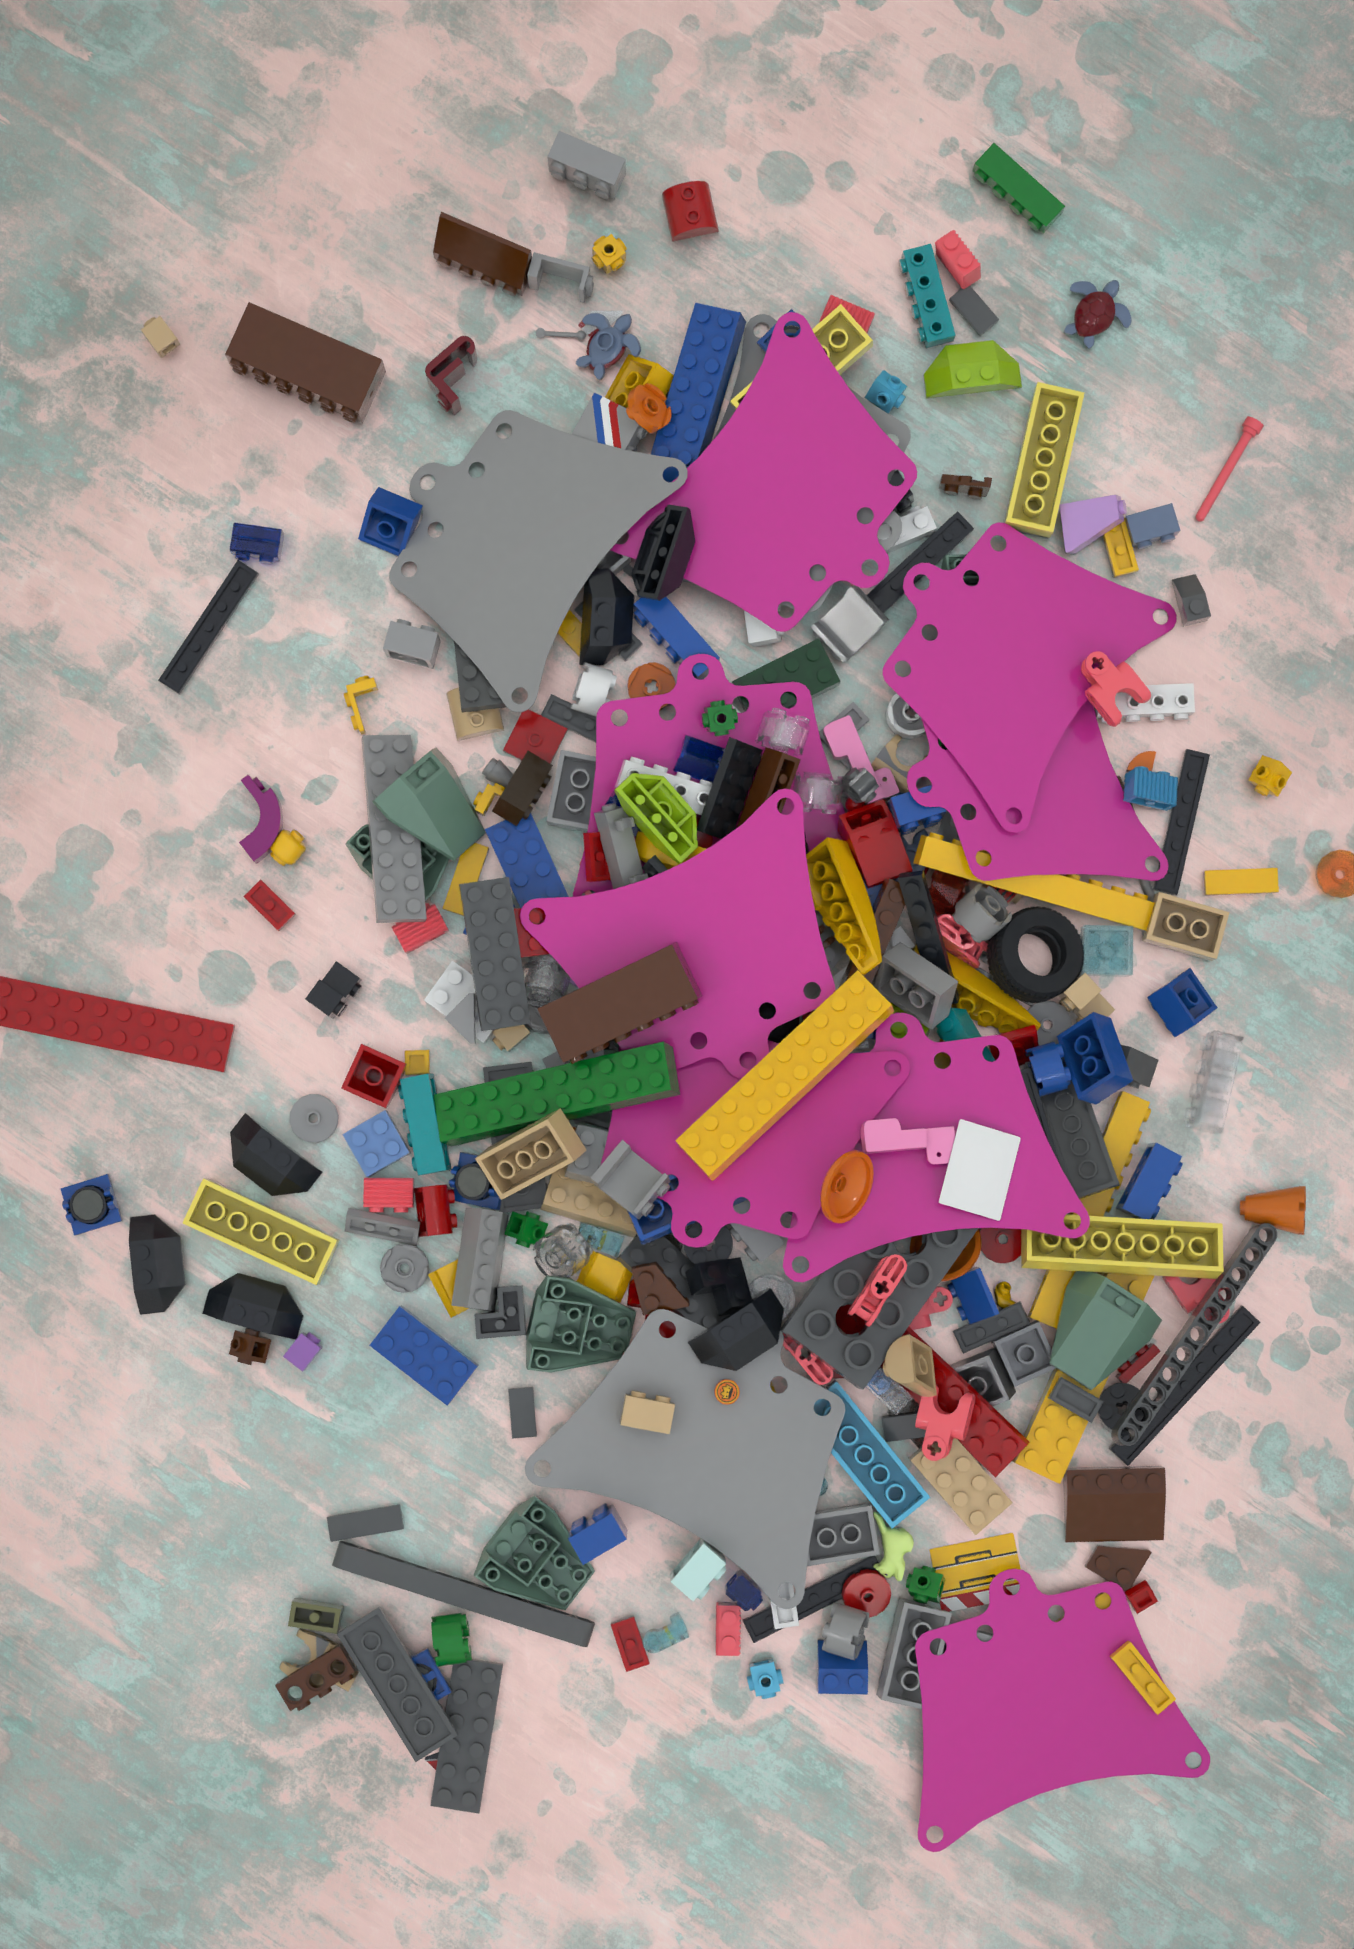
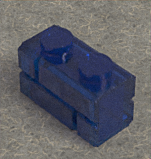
M234 523L230 552L238 560L249 561L250 557L259 558L260 563L273 564L274 561H280L284 532L282 529Z
M737 1570L725 1584V1594L733 1601H736L737 1605L744 1611H749L750 1608L754 1611L763 1601L759 1586L741 1570Z

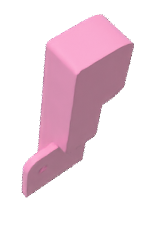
M848 715L824 727L823 735L835 760L847 758L851 769L855 767L857 769L866 768L876 779L879 785L875 790L877 795L873 800L866 803L867 805L900 793L890 769L881 768L876 771L873 770L851 716Z
M896 1118L868 1120L861 1126L863 1153L926 1149L927 1160L934 1165L949 1163L956 1136L954 1126L901 1130L900 1123Z

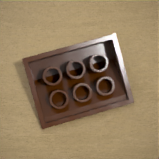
M441 212L433 248L436 262L446 268L453 266L459 269V273L467 277L474 275L481 278L480 281L488 286L493 287L495 284L502 287V290L511 296L516 294L522 296L528 284L527 274L532 260L531 250Z
M1164 1467L1067 1468L1063 1476L1065 1542L1164 1540L1166 1504Z

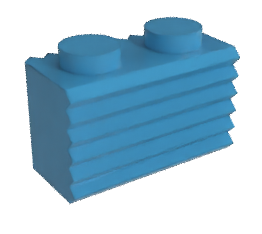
M1143 766L1135 767L1125 774L1124 801L1165 811L1177 806L1178 777L1170 776V773L1165 771L1152 772Z

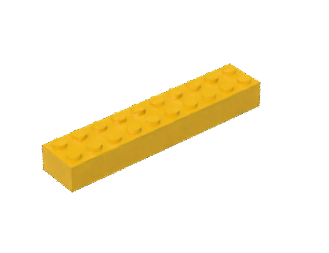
M857 970L675 1141L696 1165L714 1181L894 1012L892 1004Z
M1097 1273L1107 1277L1142 1301L1155 1276ZM1054 1369L1023 1435L1030 1443L1012 1461L1060 1484L1088 1421L1052 1401L1048 1396L1058 1378L1062 1377L1099 1398L1108 1377L1094 1389L1089 1390L1059 1369Z

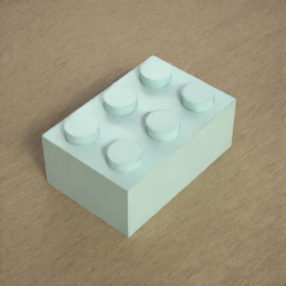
M700 1538L670 1573V1581L693 1602L696 1598L701 1600L709 1591L710 1585L708 1584L713 1578L717 1581L725 1573V1556Z

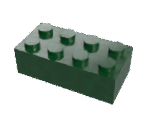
M818 638L732 681V684L747 686L800 682L809 689L813 699L839 686L841 681ZM784 692L780 697V702L785 708H793L797 703V698L792 692ZM738 696L737 698L745 712L749 707V702L746 697Z

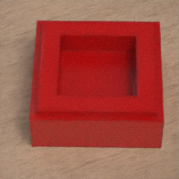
M1146 1580L1124 1592L1137 1614L1158 1602Z

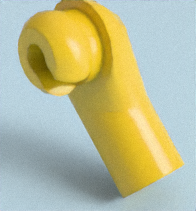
M1006 1281L997 1284L994 1291L996 1303L1001 1308H1006L1016 1303L1011 1300V1286Z

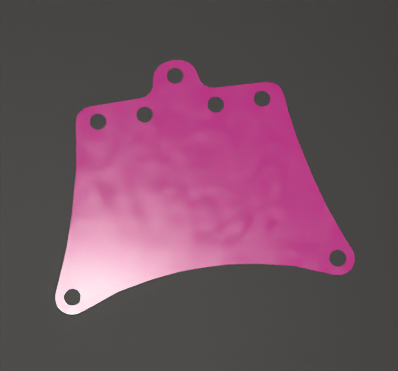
M789 312L778 319L763 363L745 397L716 438L687 468L688 472L685 483L647 511L627 531L629 538L626 543L615 544L610 550L637 559L647 527L657 516L664 512L667 505L688 507L691 511L695 544L683 578L734 603L772 629L785 632L796 626L833 583L847 581L860 588H870L883 580L888 572L890 562L888 554L878 541L877 533L881 524L917 479L916 465L885 434L852 393L831 363L805 317L799 313ZM789 321L797 322L801 328L799 335L794 338L788 337L784 333V326ZM897 469L904 474V481L901 485L892 486L888 482V474L892 470ZM867 507L873 511L874 517L870 523L862 524L858 521L857 512L861 508ZM872 559L876 561L878 571L875 575L867 576L862 572L861 567L865 560ZM819 564L825 568L826 576L823 580L814 581L811 579L809 570L813 565ZM787 601L793 604L794 613L791 617L783 618L778 614V606L782 602Z
M998 522L992 524L954 569L942 570L930 563H919L907 572L903 582L904 594L915 606L917 618L886 661L882 675L885 682L925 721L955 757L983 796L999 824L1009 832L1018 833L1029 825L1040 781L1056 746L1072 719L1087 700L1085 690L1092 685L1081 672L1082 662L1090 653L1100 651L1107 655L1116 667L1137 650L1173 629L1177 622V615L1169 603L1098 576L1047 550L1010 525ZM996 535L1002 536L1006 540V548L1003 551L994 550L990 544L992 537ZM973 570L978 574L979 582L977 585H966L963 580V575L966 571ZM919 574L927 576L930 581L929 587L926 590L917 589L913 583L915 576ZM1156 609H1163L1167 612L1168 621L1165 624L1160 625L1154 621L1153 613ZM929 624L936 627L938 636L935 640L929 641L922 636V628L925 625ZM906 661L910 665L911 672L908 676L900 677L896 674L895 665L897 662ZM1096 662L1091 666L1095 669L1099 667V664ZM1013 807L1020 810L1022 819L1019 823L1012 824L1007 820L1006 812L1009 808Z
M696 654L689 656L680 664L677 683L670 692L604 703L599 708L596 716V768L587 832H598L594 813L601 811L603 805L616 803V806H621L614 789L616 788L615 785L624 759L630 761L632 756L644 760V766L653 768L654 764L668 768V774L676 776L678 771L690 775V781L699 783L700 779L713 783L728 739L731 737L762 749V754L765 747L801 759L790 789L798 793L803 802L804 832L809 850L814 849L827 837L842 840L837 830L839 815L846 812L840 797L835 791V783L821 743L809 689L800 682L736 686L727 680L720 661L708 654ZM695 664H706L709 674L705 679L698 680L693 676L692 668ZM784 692H792L796 695L797 703L793 708H785L781 705L780 697ZM738 696L747 698L749 702L748 709L743 713L737 712L738 723H734L735 729H730L728 735L715 736L714 732H707V728H703L701 714L705 713L704 707H711L710 702L725 700V704H732L733 700ZM671 704L675 707L676 715L672 720L667 721L660 717L659 709L662 705ZM621 709L627 713L628 720L623 726H616L612 723L611 715L615 710ZM722 713L717 716V721L719 723H723L725 721V715ZM777 737L775 742L767 743ZM759 765L757 766L756 771H755V773H754V776H753V779H752V783H753V781H754V778H755V775H756V772H757V769H758ZM750 789L748 790L746 799H745V801H744V805H745V803H746V800H747L748 794H749V792H750ZM789 798L786 799L781 813L783 815H788L794 810V803ZM741 811V813H740V815H739V818H738V821H737V824H736V828H737L739 819H740V817H741L742 811ZM636 824L635 827H632L634 839L636 840L638 831H642ZM712 836V837H713L712 846H713L715 843H717L718 841H720L721 839ZM583 852L572 897H579L587 890H592L595 893L612 890L611 880L586 882L585 852ZM640 860L641 866L643 867L645 865V862Z
M1088 699L1072 719L1056 746L1040 781L1029 825L1018 833L1009 832L999 824L973 781L951 752L939 746L938 737L922 719L929 742V753L924 760L911 766L908 771V790L918 804L924 807H942L951 814L969 868L978 879L991 881L1029 875L1087 874L1158 881L1167 874L1168 860L1165 854L1139 821L1130 802L1123 800L1124 791L1107 754L1094 706ZM927 777L931 781L932 788L928 793H922L917 789L916 781L918 778ZM964 804L974 806L976 809L974 819L966 820L962 817L960 810ZM1012 807L1007 810L1006 818L1010 823L1017 824L1021 821L1022 814L1019 809ZM986 850L990 853L991 863L988 866H980L977 863L976 854L978 851ZM1154 856L1159 860L1160 869L1157 872L1147 870L1145 866L1147 857Z
M791 789L776 791L741 826L713 846L671 869L645 880L603 892L579 897L532 899L524 904L520 912V920L524 928L561 965L579 988L675 942L678 943L703 995L698 998L699 1003L684 1011L682 1007L675 1009L677 1014L664 1021H660L658 1017L653 1020L654 1025L640 1032L635 1028L631 1030L632 1035L617 1042L621 1050L624 1051L664 1041L673 1047L676 1070L704 1058L712 1057L721 1061L731 1075L743 1078L752 1069L744 1068L740 1064V1056L744 1052H752L756 1056V1066L770 1052L767 1041L773 1029L818 1008L835 992V984L821 941L811 893L805 848L803 802L799 794ZM782 798L791 799L794 803L792 813L788 815L779 813L777 809L778 801ZM533 908L544 910L546 917L543 923L536 925L529 920V913ZM809 982H815L820 986L821 992L816 999H809L804 995V987ZM769 1002L775 1006L776 1013L773 1018L764 1019L760 1016L759 1007L761 1004ZM696 1032H701L707 1037V1044L702 1049H695L691 1045V1036Z
M894 1013L877 1027L876 1043L870 1051L900 1052L905 1055L910 1064V1073L907 1079L895 1091L873 1120L896 1118L900 1123L901 1130L954 1126V1130L957 1132L959 1120L962 1119L1021 1138L1000 1221L940 1204L939 1199L948 1163L935 1165L929 1163L926 1149L868 1153L867 1155L873 1164L874 1175L870 1194L862 1209L851 1220L845 1223H834L825 1217L821 1207L812 1228L806 1236L800 1239L788 1238L783 1259V1269L791 1280L806 1282L843 1260L880 1245L912 1236L955 1229H1027L1065 1238H1078L1087 1232L1090 1225L1088 1212L1064 1174L1046 1138L1027 1093L1013 1045L1006 1037L991 1035L934 1042L925 1035L922 1025L913 1015ZM895 1022H902L907 1026V1034L903 1038H895L891 1034L890 1028ZM994 1045L998 1048L999 1057L996 1061L989 1062L984 1059L982 1051L986 1046ZM945 1052L950 1056L951 1063L947 1068L940 1069L936 1067L934 1057L937 1053ZM889 1060L884 1065L885 1073L889 1076L898 1075L901 1071V1064L896 1060ZM861 1138L853 1150L862 1152ZM1074 1212L1080 1216L1081 1224L1078 1228L1069 1229L1065 1226L1064 1217L1067 1213ZM792 1213L790 1228L797 1224L798 1218L795 1213ZM798 1256L805 1257L809 1262V1268L804 1273H797L792 1268V1262Z
M696 1032L691 1036V1045L695 1049H702L707 1044V1037L701 1032ZM767 1041L770 1052L779 1044ZM896 1051L848 1054L712 1181L679 1147L675 1140L742 1078L731 1075L718 1059L712 1057L704 1058L677 1069L680 1095L612 1110L601 1165L621 1140L630 1145L633 1152L661 1174L665 1173L676 1176L679 1181L677 1189L667 1191L663 1197L658 1196L657 1198L664 1200L670 1205L673 1213L671 1221L672 1233L680 1243L686 1246L696 1248L707 1246L712 1243L720 1229L730 1223L741 1224L789 1239L803 1238L809 1233L821 1208L820 1192L828 1169L840 1156L853 1151L861 1138L862 1124L868 1120H873L895 1091L907 1079L910 1073L909 1060L905 1055ZM744 1052L740 1056L742 1067L750 1069L755 1066L757 1059L752 1052ZM889 1060L898 1061L901 1064L900 1073L896 1076L887 1075L884 1070L886 1062ZM745 1197L749 1200L750 1209L744 1214L735 1212L733 1203L737 1198ZM790 1211L796 1214L798 1221L793 1228H785L781 1224L780 1219L785 1212ZM691 1221H697L702 1226V1233L696 1238L687 1236L685 1232L686 1225Z
M1008 1569L992 1579L989 1586L990 1603L983 1614L927 1631L917 1639L915 1653L921 1689L923 1721V1785L918 1840L920 1845L927 1851L940 1852L977 1824L1036 1795L1064 1786L1114 1776L1143 1774L1198 1778L1209 1769V1752L1181 1713L1176 1702L1173 1701L1160 1714H1155L1110 1658V1655L1126 1641H1130L1162 1680L1141 1638L1125 1593L1117 1583L1103 1582L1055 1595H1046L1037 1589L1030 1574L1020 1569ZM1009 1578L1016 1579L1020 1584V1589L1015 1595H1007L1003 1590V1584ZM1105 1592L1110 1596L1111 1604L1108 1608L1099 1609L1096 1607L1095 1597L1097 1594ZM1053 1605H1060L1064 1609V1618L1059 1622H1054L1048 1617V1610ZM981 1625H989L992 1628L993 1637L991 1640L983 1642L978 1639L977 1629ZM936 1638L943 1639L947 1646L944 1654L938 1656L930 1651V1643ZM1191 1752H1197L1202 1758L1201 1765L1196 1769L1189 1768L1185 1763L1186 1756ZM932 1826H938L943 1831V1838L938 1843H932L927 1839V1830Z

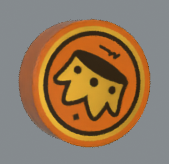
M723 1379L716 1384L714 1394L720 1403L728 1405L738 1399L740 1390L733 1380Z

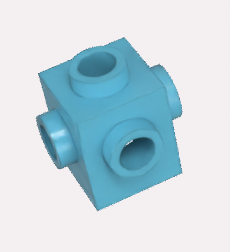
M883 370L875 379L864 398L881 410L889 413L894 407L898 409L906 398L903 393L907 386L898 377L892 376Z
M773 1658L749 1664L751 1675L747 1676L750 1691L755 1690L756 1697L761 1696L762 1699L775 1697L776 1692L780 1691L779 1684H784L781 1669H775ZM765 1677L769 1678L768 1682H762L761 1680Z

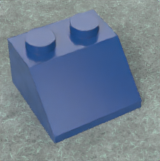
M378 487L368 502L358 539L399 556L402 550L406 548L409 539L416 529L423 505Z
M1191 968L1147 997L1153 1009L1157 1011L1164 1021L1166 1028L1174 1037L1190 1029L1218 1008Z
M971 1268L959 1278L949 1280L950 1284L947 1287L952 1297H957L960 1306L957 1307V1311L962 1321L966 1320L968 1324H972L1000 1314L981 1268Z
M818 1640V1694L868 1695L867 1640H864L859 1656L855 1660L822 1650L824 1640Z

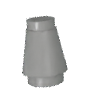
M492 758L482 771V774L486 776L485 779L505 788L513 776V773L500 759L497 761L495 758Z

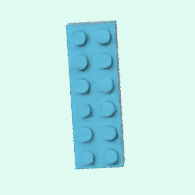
M834 1380L825 1389L835 1393L842 1399L845 1404V1414L831 1454L893 1529L926 1502L930 1496L840 1384ZM819 1399L814 1404V1411L820 1416L827 1415L831 1410V1405L826 1399Z

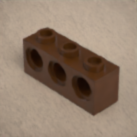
M342 1643L278 1681L275 1687L290 1711L295 1708L300 1711L311 1704V1698L316 1695L322 1698L332 1691L331 1686L337 1682L343 1685L354 1678L352 1673L357 1668ZM341 1660L345 1664V1670L342 1672L335 1671L332 1667V1662ZM314 1673L321 1674L324 1679L323 1684L315 1685L312 1683L311 1675ZM293 1686L299 1687L302 1690V1697H292L289 1692L290 1688Z

